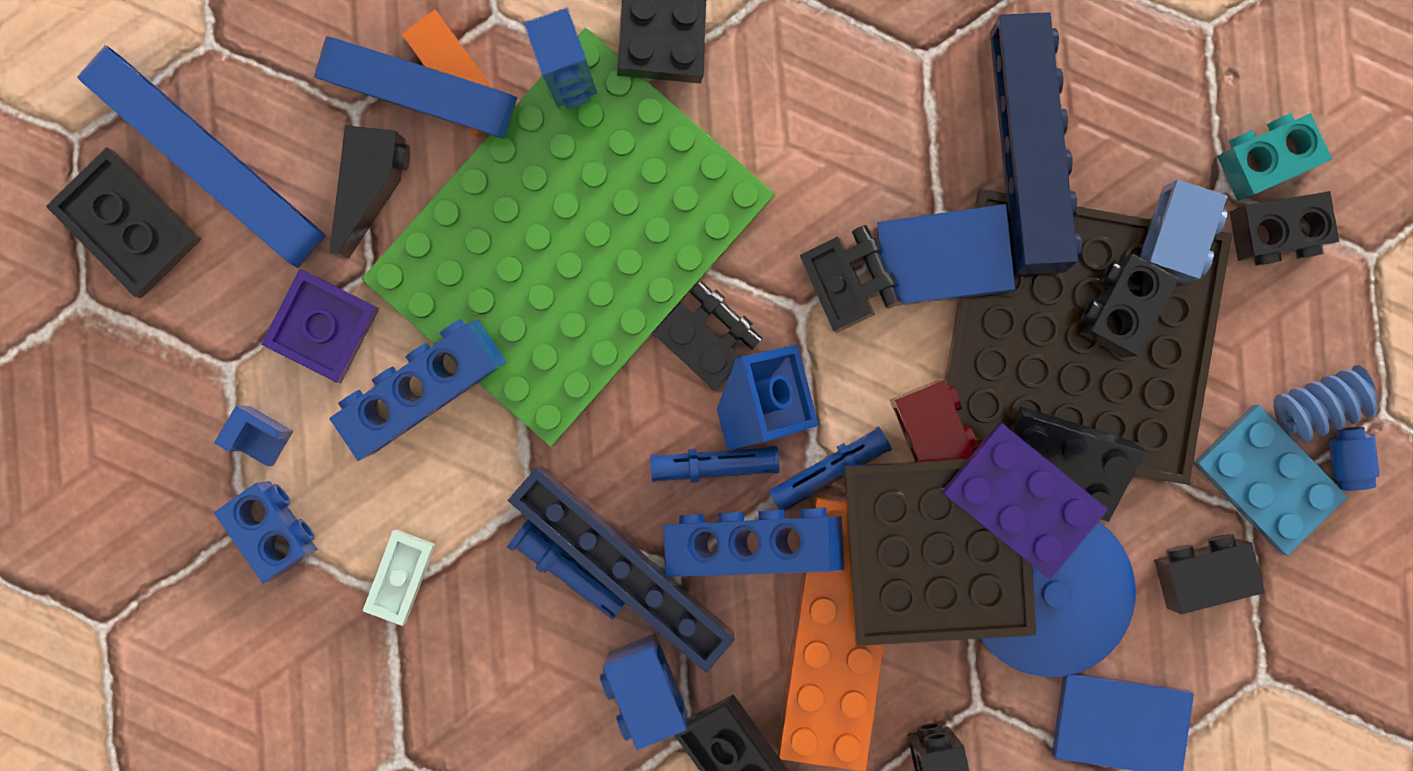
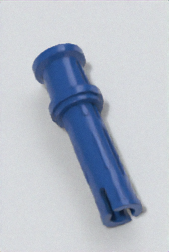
M529 519L508 544L507 548L511 551L517 549L536 563V570L540 573L542 571L544 573L549 571L588 602L599 608L611 620L624 606L625 603Z

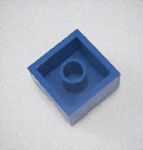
M654 633L610 651L603 665L604 673L599 676L607 698L609 700L615 698L619 706L620 714L616 716L624 740L632 739L637 751L686 731L688 710L657 634Z

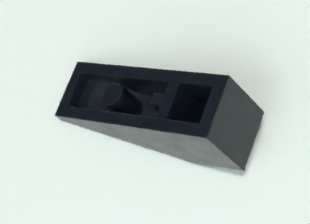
M345 125L329 253L340 258L349 259L400 183L402 170L408 169L410 147L408 144H405L406 139L397 131Z

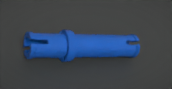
M876 427L875 430L847 446L845 443L840 444L836 447L837 452L806 468L773 489H769L779 510H785L786 512L787 509L843 478L844 466L865 465L884 453L892 451V447L880 427Z
M777 446L716 452H697V449H688V453L650 455L652 482L690 479V483L699 482V478L779 473Z

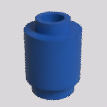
M1346 427L1337 430V436L1328 439L1333 479L1338 480L1339 488L1345 491L1375 488L1377 486L1376 477L1380 476L1375 435L1365 434V427Z

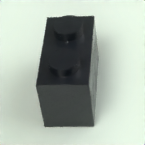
M1225 534L1209 538L1208 546L1193 549V545L1176 546L1166 550L1168 556L1154 559L1167 609L1179 614H1185L1265 593L1252 542L1235 539L1234 534Z

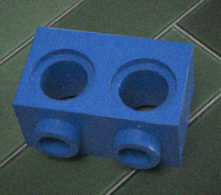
M271 481L253 484L213 512L262 583L278 578L318 550L312 542L315 537L311 528L302 519H296L288 507L290 505L288 495L278 484L273 485ZM255 500L259 501L265 509V516L261 522L256 521L251 515V506ZM279 535L286 538L289 543V553L286 557L279 555L275 549V540Z

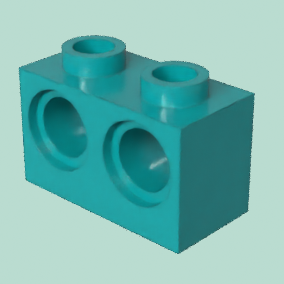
M1289 113L1266 124L1269 132L1256 137L1254 131L1251 130L1228 141L1231 149L1218 155L1217 158L1237 201L1255 195L1332 160L1311 113L1296 120L1293 114ZM1287 137L1295 142L1297 147L1296 154L1288 150L1286 146ZM1248 153L1253 155L1258 161L1259 167L1257 172L1248 166Z

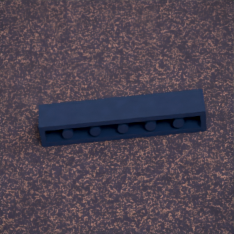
M1051 12L999 15L990 31L1014 275L1065 273L1078 262L1082 253V240L1078 232L1075 233L1073 217L1077 212V196L1075 191H1070L1069 184L1073 158L1071 151L1065 148L1064 135L1068 128V114L1066 109H1061L1060 94L1063 90L1064 78L1062 69L1056 66L1055 57L1059 47V33L1057 28H1052Z
M543 466L536 467L507 500L705 673L710 670L734 642V631L674 579L666 577L665 572Z

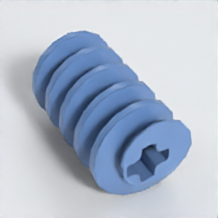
M1360 364L1355 365L1351 370L1346 369L1339 371L1335 376L1323 377L1320 382H1310L1304 388L1292 389L1288 395L1284 393L1276 395L1274 398L1275 416L1281 427L1288 434H1297L1302 441L1309 442L1313 439V430L1318 435L1325 436L1330 431L1329 424L1334 429L1341 430L1346 425L1345 418L1351 424H1356L1362 419L1361 413L1367 418L1375 417L1378 413L1375 385L1366 369Z

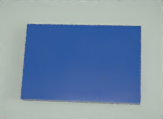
M1006 204L877 222L879 242L883 249L880 255L888 272L894 273L899 284L896 290L902 302L896 306L1016 291Z
M1079 673L1063 676L1052 756L1060 760L1132 771H1183L1194 693L1184 689Z

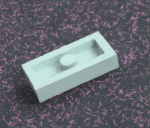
M397 529L393 530L363 612L401 626L405 625L436 544Z

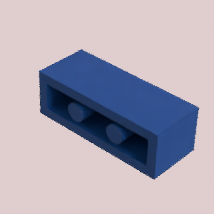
M568 7L524 22L540 71L557 107L565 105L566 108L570 109L588 103L591 100L590 96L597 94V90Z

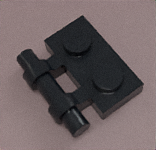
M867 225L860 226L852 231L857 245L848 250L845 249L842 240L837 236L800 255L829 323L836 333L875 315L868 300L870 298L880 295L886 309L902 302L896 290V287L899 285L893 272H888L880 255L883 251L878 238L872 237ZM861 261H865L873 279L864 284H861L853 266Z
M700 281L690 292L702 304L695 313L691 312L681 302L656 328L653 334L715 391L730 375L735 359L740 357L731 349L740 339L749 349L753 350L763 338L751 327L754 323L745 315L741 318L724 302L725 296L717 289L713 292ZM711 314L730 330L722 339L704 324Z

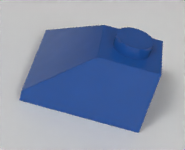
M798 344L735 359L717 407L727 450L769 441L819 426Z

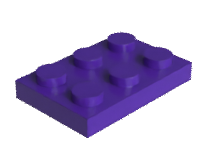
M999 422L942 491L944 495L1050 580L1108 511L1104 505L1003 423Z

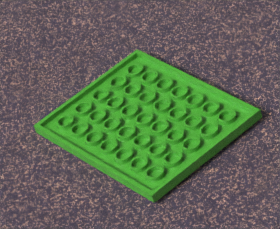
M586 27L578 35L597 94L591 95V100L588 103L576 108L568 109L565 105L557 107L542 76L515 106L505 139L489 135L361 278L434 344L443 340L439 333L452 323L462 319L464 324L479 320L507 361V364L480 381L479 384L550 447L555 445L648 340L656 328L670 315L775 196L773 191L648 81L638 77L617 76L618 55ZM446 353V355H448L455 363H457L456 358L452 354Z

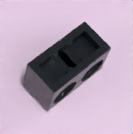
M1330 191L1245 205L1229 212L1237 259L1241 261L1254 258L1255 266L1282 261L1281 254L1295 252L1297 259L1324 254L1323 246L1339 242ZM1301 218L1309 223L1310 234L1308 237L1300 229ZM1259 225L1264 226L1269 233L1267 244L1263 243L1258 237Z
M1135 254L1120 258L1119 261L1113 260L1102 277L1101 282L1105 284L1102 293L1098 299L1093 298L1082 314L1081 320L1085 322V325L1080 334L1124 358L1139 356L1179 278ZM1131 274L1137 276L1142 282V292L1139 296L1133 295L1128 289L1127 283ZM1111 312L1119 315L1122 320V330L1118 335L1112 333L1107 326V319Z
M929 723L919 726L917 733L907 734L915 771H969L965 747L949 726L943 727L941 723Z

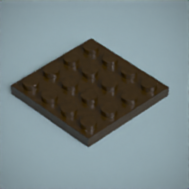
M969 458L844 466L856 646L1036 635L1032 565L942 493L943 489Z

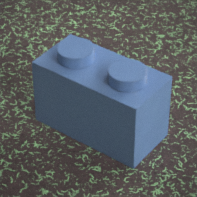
M1179 179L1163 186L1140 258L1178 277V281L1182 283L1200 279L1201 275L1204 276L1208 272L1212 264L1214 253L1210 251L1214 236L1220 233L1226 222L1227 211L1224 210V206L1228 196Z

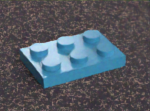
M1252 405L1193 462L1280 554L1286 556L1348 498L1260 405Z

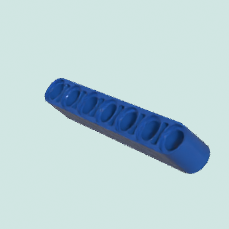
M104 45L77 76L87 88L293 266L299 268L326 237L316 225L128 61L107 45Z

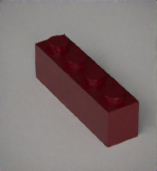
M936 380L890 399L914 462L970 458L973 451L978 448L971 428L968 425L963 427L957 411L962 409L959 396L952 385L946 386L944 380Z

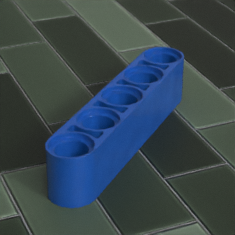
M325 36L314 74L315 78L503 139L506 137L517 97L509 93L329 36Z

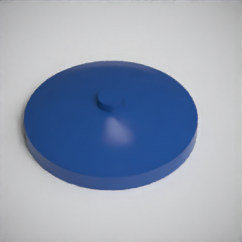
M1098 522L1051 580L1032 566L1036 635L979 639L992 654L1008 666L1027 674L1042 677L1072 675L1102 661L1115 649L1125 635L1135 607L1136 586L1130 560L1118 539L1103 524Z

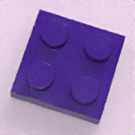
M299 269L261 345L336 383H342L379 308Z

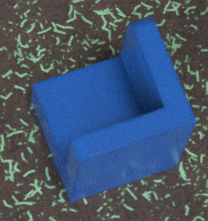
M235 406L214 443L228 452L242 451L266 466H273L293 431L251 406Z

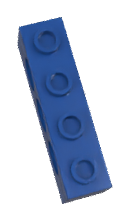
M462 319L452 323L439 333L443 340L431 348L428 343L419 346L406 355L409 363L398 371H396L394 366L386 369L371 380L375 387L365 394L361 390H357L338 403L341 410L329 419L357 461L375 454L507 364V361L479 320L464 324ZM446 353L452 354L457 360L458 367L455 374L449 373L444 367L443 359ZM412 376L419 379L422 383L423 393L421 397L414 395L410 389ZM378 400L384 402L388 407L389 416L387 420L381 418L377 412Z
M826 508L800 509V518L785 519V510L758 511L759 520L744 521V512L718 513V522L705 523L704 514L679 515V524L663 525L666 577L845 570L842 516L827 517ZM793 529L800 536V546L796 552L789 548L787 542L788 535ZM751 532L756 534L759 542L754 554L747 546V538ZM711 534L716 537L718 542L717 551L714 555L708 549V539Z

